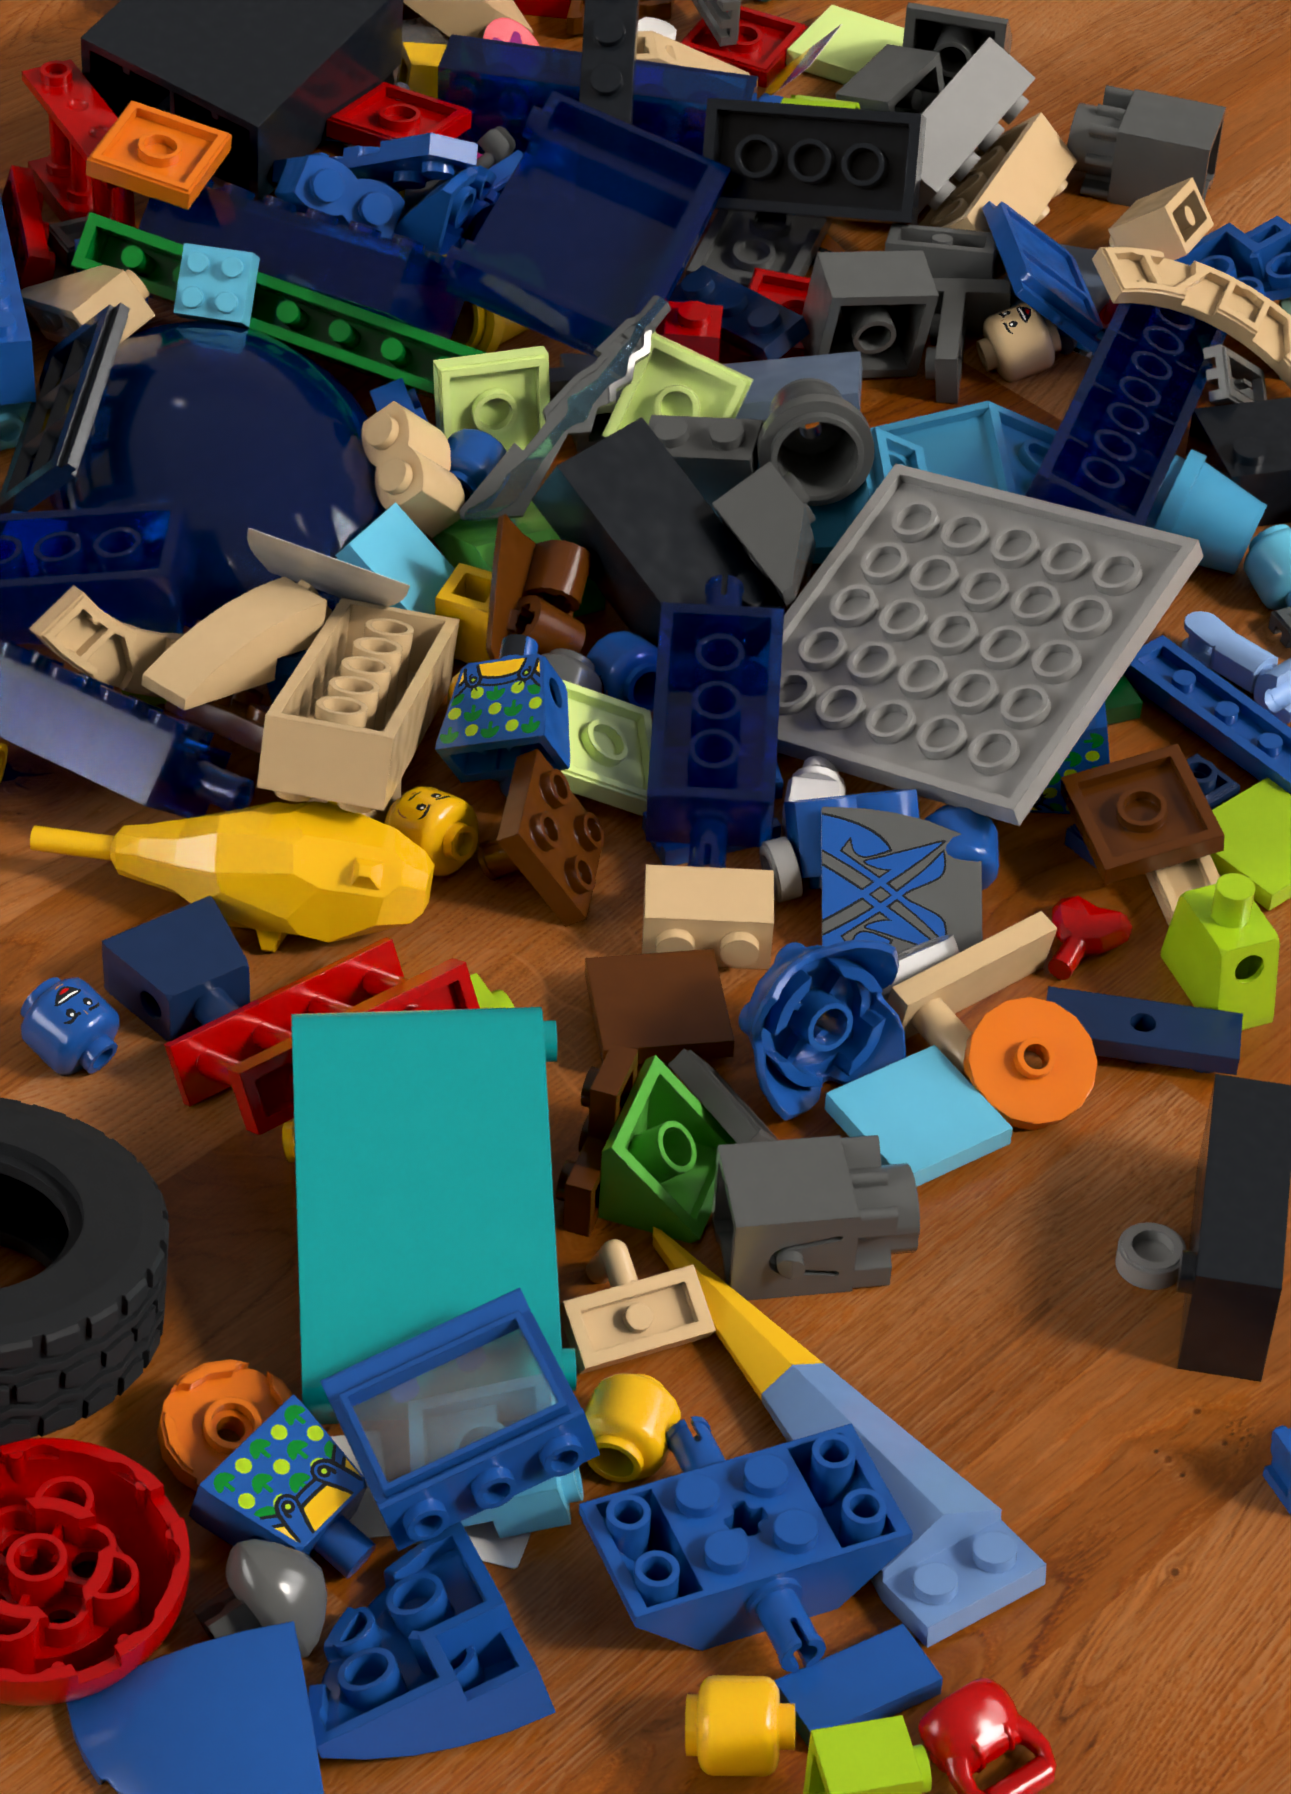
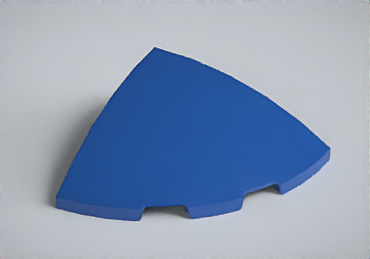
M481 165L464 169L435 188L399 221L392 237L386 238L371 265L364 290L401 309L418 290L421 276L433 259L449 253L465 252V236L471 220L480 210L499 201V193L492 189L493 183L497 178L495 173Z
M1279 216L1270 219L1247 233H1243L1234 225L1228 223L1204 236L1188 255L1174 260L1187 265H1191L1193 261L1208 265L1247 284L1272 301L1291 297V225Z
M461 1521L446 1528L438 1536L420 1543L388 1566L384 1571L386 1588L367 1607L356 1609L348 1607L324 1643V1651L329 1664L321 1684L310 1685L308 1695L317 1750L321 1758L366 1760L404 1757L461 1747L513 1731L556 1713L538 1667L518 1633L504 1599Z
M294 1621L245 1630L186 1647L137 1666L117 1683L98 1693L67 1703L73 1736L85 1764L99 1785L108 1781L119 1794H324L311 1709Z

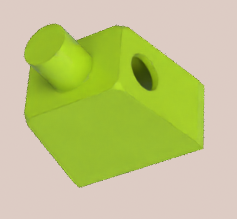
M1228 873L1219 877L1216 884L1188 890L1179 896L1160 956L1194 1007L1243 1013L1242 1030L1273 1022L1280 942L1277 932L1253 900L1255 894V884L1253 881L1242 874Z

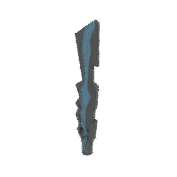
M657 295L652 296L638 315L626 319L595 349L593 354L598 357L597 360L589 367L577 373L543 409L542 413L546 423L526 448L522 450L514 443L461 507L459 516L462 520L498 519L499 515L507 514L509 518L523 517L567 435L590 434L597 410L615 404L617 401L616 392L631 384L635 364L649 356L651 335L671 310L666 300Z

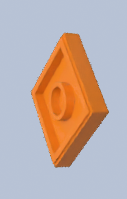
M130 101L87 158L86 175L188 210L230 152L232 134L135 101Z

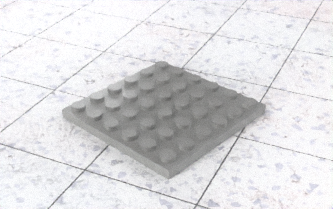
M895 464L713 711L709 720L716 734L748 744L763 743L770 746L774 752L804 761L811 756H822L831 762L837 771L896 789H917V795L955 807L969 808L975 813L1020 826L1204 557L1199 540Z

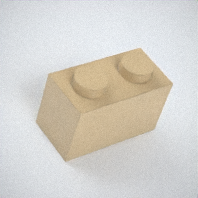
M1193 177L1136 200L1108 229L1111 235L1109 238L1110 247L1152 249L1164 252V258L1171 260L1188 255L1214 225Z
M646 864L642 954L714 949L718 967L770 968L774 929V870Z

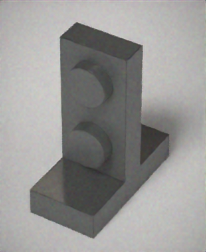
M933 278L939 297L928 334H930V346L936 347H927L925 379L935 380L936 403H958L967 335L983 336L985 319L992 314L1011 308L1010 280Z

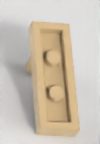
M1040 911L893 986L887 1003L899 1015L905 1031V1040L920 1033L930 1046L935 1045L966 1077L963 1061L966 1042L971 1032L955 1014L1044 968L1057 927Z

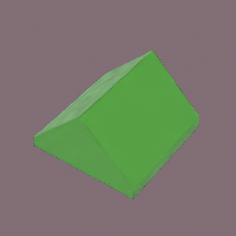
M656 1055L645 1060L602 1150L598 1218L653 1233V1227H656L672 1239L692 1243L700 1240L712 1213L718 1145L737 1143Z

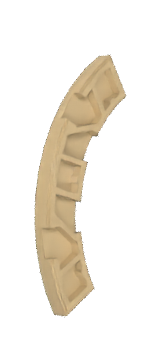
M1100 247L1093 256L1092 261L1113 304L1134 303L1153 305L1181 312L1204 321L1227 333L1249 348L1268 364L1291 389V315L1275 302L1222 271L1197 261L1187 265L1164 258V252L1133 247Z
M301 579L297 583L320 596L315 588ZM74 585L29 628L47 648L80 672L101 682L119 687L123 691L157 698L162 697L141 685L142 675L172 644L185 634L155 632L123 623L101 610L83 591ZM328 605L326 606L324 624L332 613Z

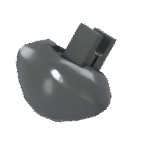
M259 1539L237 1542L230 1550L226 1564L225 1575L229 1587L193 1611L210 1639H216L245 1630L294 1621L301 1659L308 1658L319 1642L325 1621L327 1587L322 1568L306 1553L280 1543Z

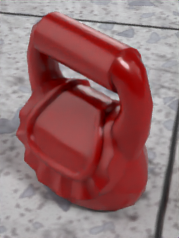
M981 1677L968 1683L939 1702L919 1721L918 1732L923 1744L930 1753L931 1761L940 1771L947 1773L949 1782L957 1794H1036L1055 1780L1057 1764L1050 1742L1033 1723L1018 1714L1014 1701L1008 1692L992 1679ZM1022 1745L1034 1754L1035 1758L986 1790L978 1789L973 1779V1774L980 1773L986 1768L987 1764L996 1760L1005 1752L1011 1753L1015 1746Z

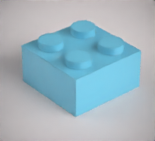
M184 243L173 313L185 319L249 328L260 258L253 252Z

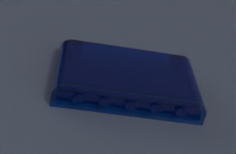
M552 91L543 109L533 106L521 135L530 139L527 149L473 242L467 239L461 249L453 245L451 246L443 262L439 277L448 280L445 292L595 358H598L593 354L595 349L626 319L638 315L652 296H660L655 307L634 330L628 344L611 364L625 370L629 355L637 345L644 328L651 323L663 306L669 302L713 214L731 168L556 91Z

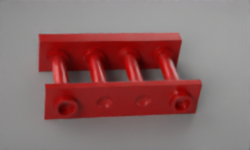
M71 59L49 61L41 67L21 71L22 81L46 110L49 119L51 154L44 158L28 161V168L33 170L36 190L43 193V199L61 222L89 216V213L92 212L137 228L135 224L134 192L86 175L87 158L118 117Z
M385 937L164 1044L185 1105L190 1107L232 1087L246 1130L261 1135L294 1118L291 1014L480 1009L466 962L451 958L407 979L404 978L393 939Z

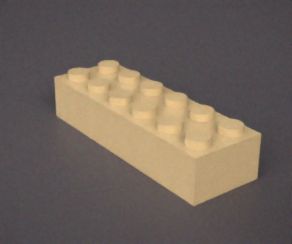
M341 598L265 714L257 788L273 790L277 797L288 801L303 802L317 798L338 802L337 804L341 809L353 813H370L376 809L384 811L448 692L452 679L460 619Z

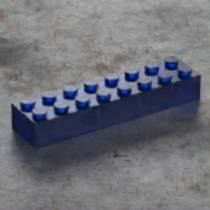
M1134 303L1116 304L1023 496L1144 526L1207 382L1206 370L1213 368V364L1204 360L1203 348L1219 344L1223 345L1227 333L1195 317L1171 309Z

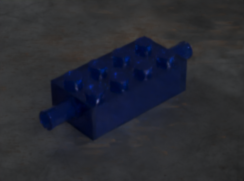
M722 575L714 576L706 582L705 604L661 602L647 789L646 841L689 844L687 866L693 867L710 866L726 868L727 846L760 848L762 842L772 840L784 609L742 607L743 583L728 575L726 595L721 594Z
M0 639V738L139 804L186 818L203 816L206 814L209 804L216 805L226 811L249 807L254 796L255 783L249 778L241 777L225 769L232 753L210 744L215 734L214 732L181 718L178 720L164 714V709L138 697L126 696L113 690L114 686L92 678L82 672L77 673L63 667L65 663L33 649L29 651L14 643Z

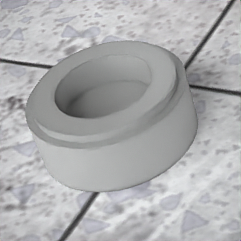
M783 836L762 842L759 849L762 870H774V900L781 903L802 897L801 873L794 850L787 837Z
M1152 1222L1138 1223L1130 1226L1121 1234L1117 1246L1115 1265L1119 1274L1136 1287L1149 1290L1164 1289L1177 1282L1182 1250H1187L1186 1245L1176 1231L1165 1225Z

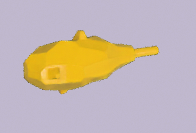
M313 801L299 804L272 802L186 819L152 824L124 825L115 836L34 825L30 835V849L33 851L112 861L119 875L176 893L190 903L211 896L228 926L255 929L261 950L272 953L276 952L288 934L300 935L330 943L411 924L424 912L429 903L435 866L424 849L396 828L363 814L343 810L338 806V802L328 801L327 803Z

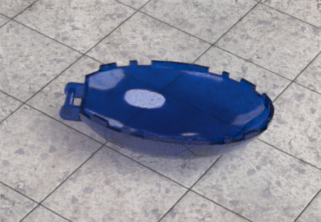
M202 320L155 325L133 333L119 344L76 477L49 496L56 515L69 518V536L95 567L104 564L116 575V587L128 596L139 591L154 600L155 612L158 614L182 613V624L190 628L195 626L198 619L203 620L231 600L255 587L281 578L279 575L270 573L253 554L247 541L248 528L336 559L335 555L386 511L376 493V466L368 460L362 445V425L368 419V416L353 395L329 371L318 363L268 335L253 329ZM315 589L322 598L327 600V605L333 612L341 598Z

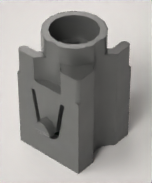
M1106 85L1103 105L1098 104V106L1079 103L1070 129L1067 147L1077 159V163L1072 170L1086 172L1080 194L1105 199L1109 203L1131 207L1140 198L1193 177L1205 202L1207 191L1211 188L1215 177L1226 107L1138 89L1133 91Z
M840 1135L725 1144L718 1145L712 1224L716 1243H719L722 1253L725 1283L746 1300L851 1292L852 1288L890 1285L891 1255L914 1253L917 1251L920 1234V1209L912 1169L907 1163L881 1165L878 1135L841 1138Z

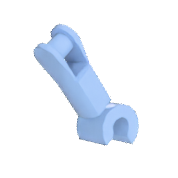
M1204 611L1188 614L1184 620V629L1189 634V637L1182 642L1181 648L1206 667L1211 668L1250 693H1253L1257 704L1286 725L1291 722V657L1278 665V657L1237 634L1214 614Z

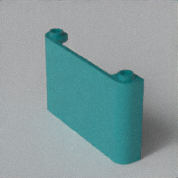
M542 1007L291 1014L302 1403L320 1424H339L322 1387L321 1380L519 1287L572 1391H576L575 1348H562L546 1074V1062H557L556 1020L543 1021ZM520 1329L482 1346L487 1361L477 1372L470 1374L461 1372L454 1359L416 1377L420 1387V1394L411 1403L542 1376L543 1374ZM389 1390L353 1407L360 1423L409 1421V1405L396 1404Z

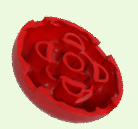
M30 1438L0 1446V1704L47 1706L79 1700L110 1687L137 1666L145 1663L170 1633L180 1614L188 1588L190 1576L188 1530L184 1518L179 1517L176 1509L164 1495V1485L151 1472L129 1457L109 1448L84 1441L63 1438ZM84 1561L95 1567L91 1578L79 1577L73 1572V1569ZM58 1619L70 1620L64 1623H51L54 1620Z

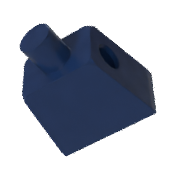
M207 896L102 941L104 988L166 1041H172L250 1003V972L247 958L211 896Z

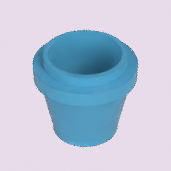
M1193 449L1190 450L1186 459L1175 455L1142 526L1198 539L1204 556L1198 566L1234 575L1268 504L1261 502L1206 463V455Z

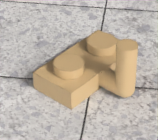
M618 1239L605 1242L586 1266V1274L592 1282L603 1284L609 1281L611 1288L566 1300L560 1304V1318L570 1348H575L576 1366L579 1375L708 1338L716 1331L694 1264L638 1280L628 1248L624 1242Z

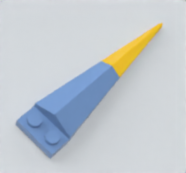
M653 1227V1247L670 1271L694 1264L716 1329V1335L762 1401L787 1442L852 1423L913 1532L912 1542L872 1577L870 1581L881 1601L926 1648L1045 1585L1047 1564L1001 1520V1508L662 1230Z

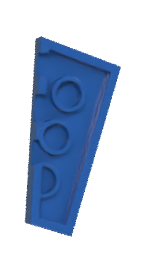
M430 132L381 141L380 147H363L360 145L344 148L343 156L329 157L328 154L322 152L305 156L319 155L335 159L349 168L357 179L377 180L399 192L405 189H423L426 187V182L449 180L454 177V173L476 166L478 144ZM288 158L274 161L272 182L279 183Z

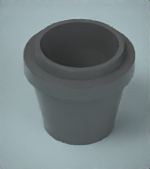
M815 378L798 379L785 385L774 396L769 409V417L764 422L758 436L757 457L759 467L761 468L770 461L782 477L791 472L807 492L810 501L807 503L808 506L832 504L851 495L863 484L870 473L874 461V441L866 418L853 404L844 400L840 392L830 383ZM820 422L819 425L810 429L801 428V426L809 423Z

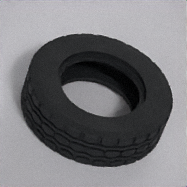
M0 1098V1246L25 1254L40 1262L46 1269L30 1279L0 1288V1446L39 1435L42 1437L74 1425L81 1418H88L112 1403L117 1395L121 1396L143 1373V1368L149 1365L163 1334L169 1246V1215L163 1195L141 1162L138 1163L136 1157L113 1138L109 1139L104 1132L78 1119H72L64 1113L35 1104L29 1105L18 1100Z

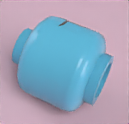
M1285 524L1274 525L1256 535L1249 544V552L1244 561V571L1260 600L1268 609L1280 610L1291 606V527Z

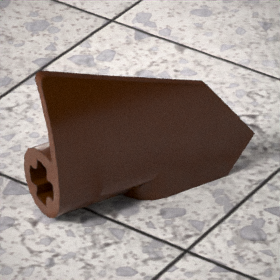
M507 514L499 515L492 567L486 651L490 660L499 659L503 638L512 634H521L533 638L538 643L539 655L550 653L551 650L556 648L569 649L580 653L585 642L586 630L584 624L573 617V613L579 610L593 558L588 550L564 540H547L536 544L518 529Z

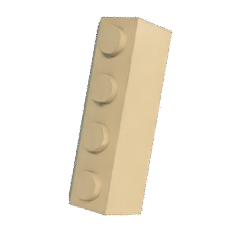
M1040 112L1001 134L985 153L976 148L974 152L981 159L961 182L953 175L951 176L949 181L956 188L936 211L928 206L918 219L917 225L991 232L982 210L988 201H991L996 206L1001 201L1006 203L1035 225L1050 212L1048 207L1050 200L1067 187L1068 182L1065 178L1077 163V159L1043 113ZM999 251L997 253L995 279L1000 278L1006 273Z

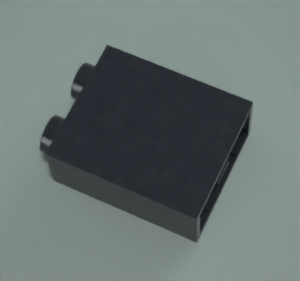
M121 0L80 37L82 73L117 117L121 115L130 101H135L232 134L231 150L209 181L258 206L278 185V183L272 182L275 160L311 154L327 138V119L380 85L401 64L403 0Z

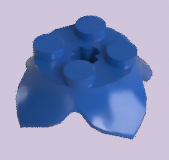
M850 940L826 947L821 945L805 947L801 943L792 942L785 945L778 952L774 964L758 981L750 1001L740 1012L738 1022L740 1029L749 1036L754 1050L755 1069L759 1086L771 1108L784 1121L809 1111L818 1102L824 1082L832 1081L845 1085L906 1058L905 1031L899 1015L882 996L883 989L894 983L898 973V954L893 945L874 940Z

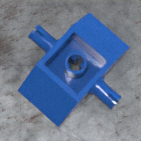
M699 1416L691 1417V1424L697 1434L694 1438L685 1419H682L668 1430L666 1438L668 1449L673 1453L683 1473L579 1504V1514L635 1627L700 1651L765 1631L778 1655L781 1667L789 1672L799 1670V1664L793 1655L794 1652H798L805 1668L814 1665L825 1653V1642L818 1635L809 1617L838 1609L912 1542L913 1536L912 1530L852 1423L726 1460L711 1433L710 1425L706 1419Z

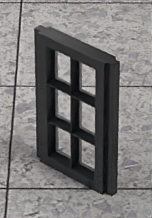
M119 303L115 307L109 304L49 350L36 387V402H31L0 493V521L2 523L8 520L12 510L28 512L76 477L128 319L130 308L124 304Z

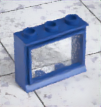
M520 1287L320 1381L398 1551L418 1541L430 1540L441 1534L446 1528L483 1510L502 1506L510 1501L513 1496L553 1477L567 1475L576 1470L582 1463L600 1455L585 1412L576 1399Z

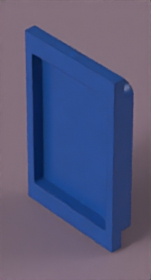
M988 201L982 210L1015 295L1093 353L1100 346L1096 335L1104 327L1073 255L1006 203L1001 201L996 206L991 201Z

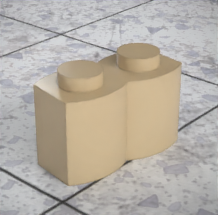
M395 401L365 420L361 432L362 445L366 457L376 466L375 488L382 506L387 510L396 502L416 526L432 538L461 519L459 511L465 504V495L460 481L450 472L451 450L444 433Z

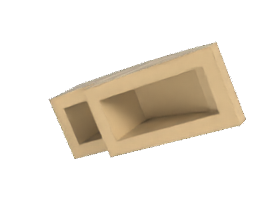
M285 576L255 587L224 604L198 622L172 644L143 673L141 685L185 711L275 680L278 658L310 647L324 626L327 600Z

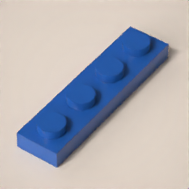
M1164 635L1142 646L1124 672L1133 688L1256 779L1262 781L1268 777L1291 794V728Z

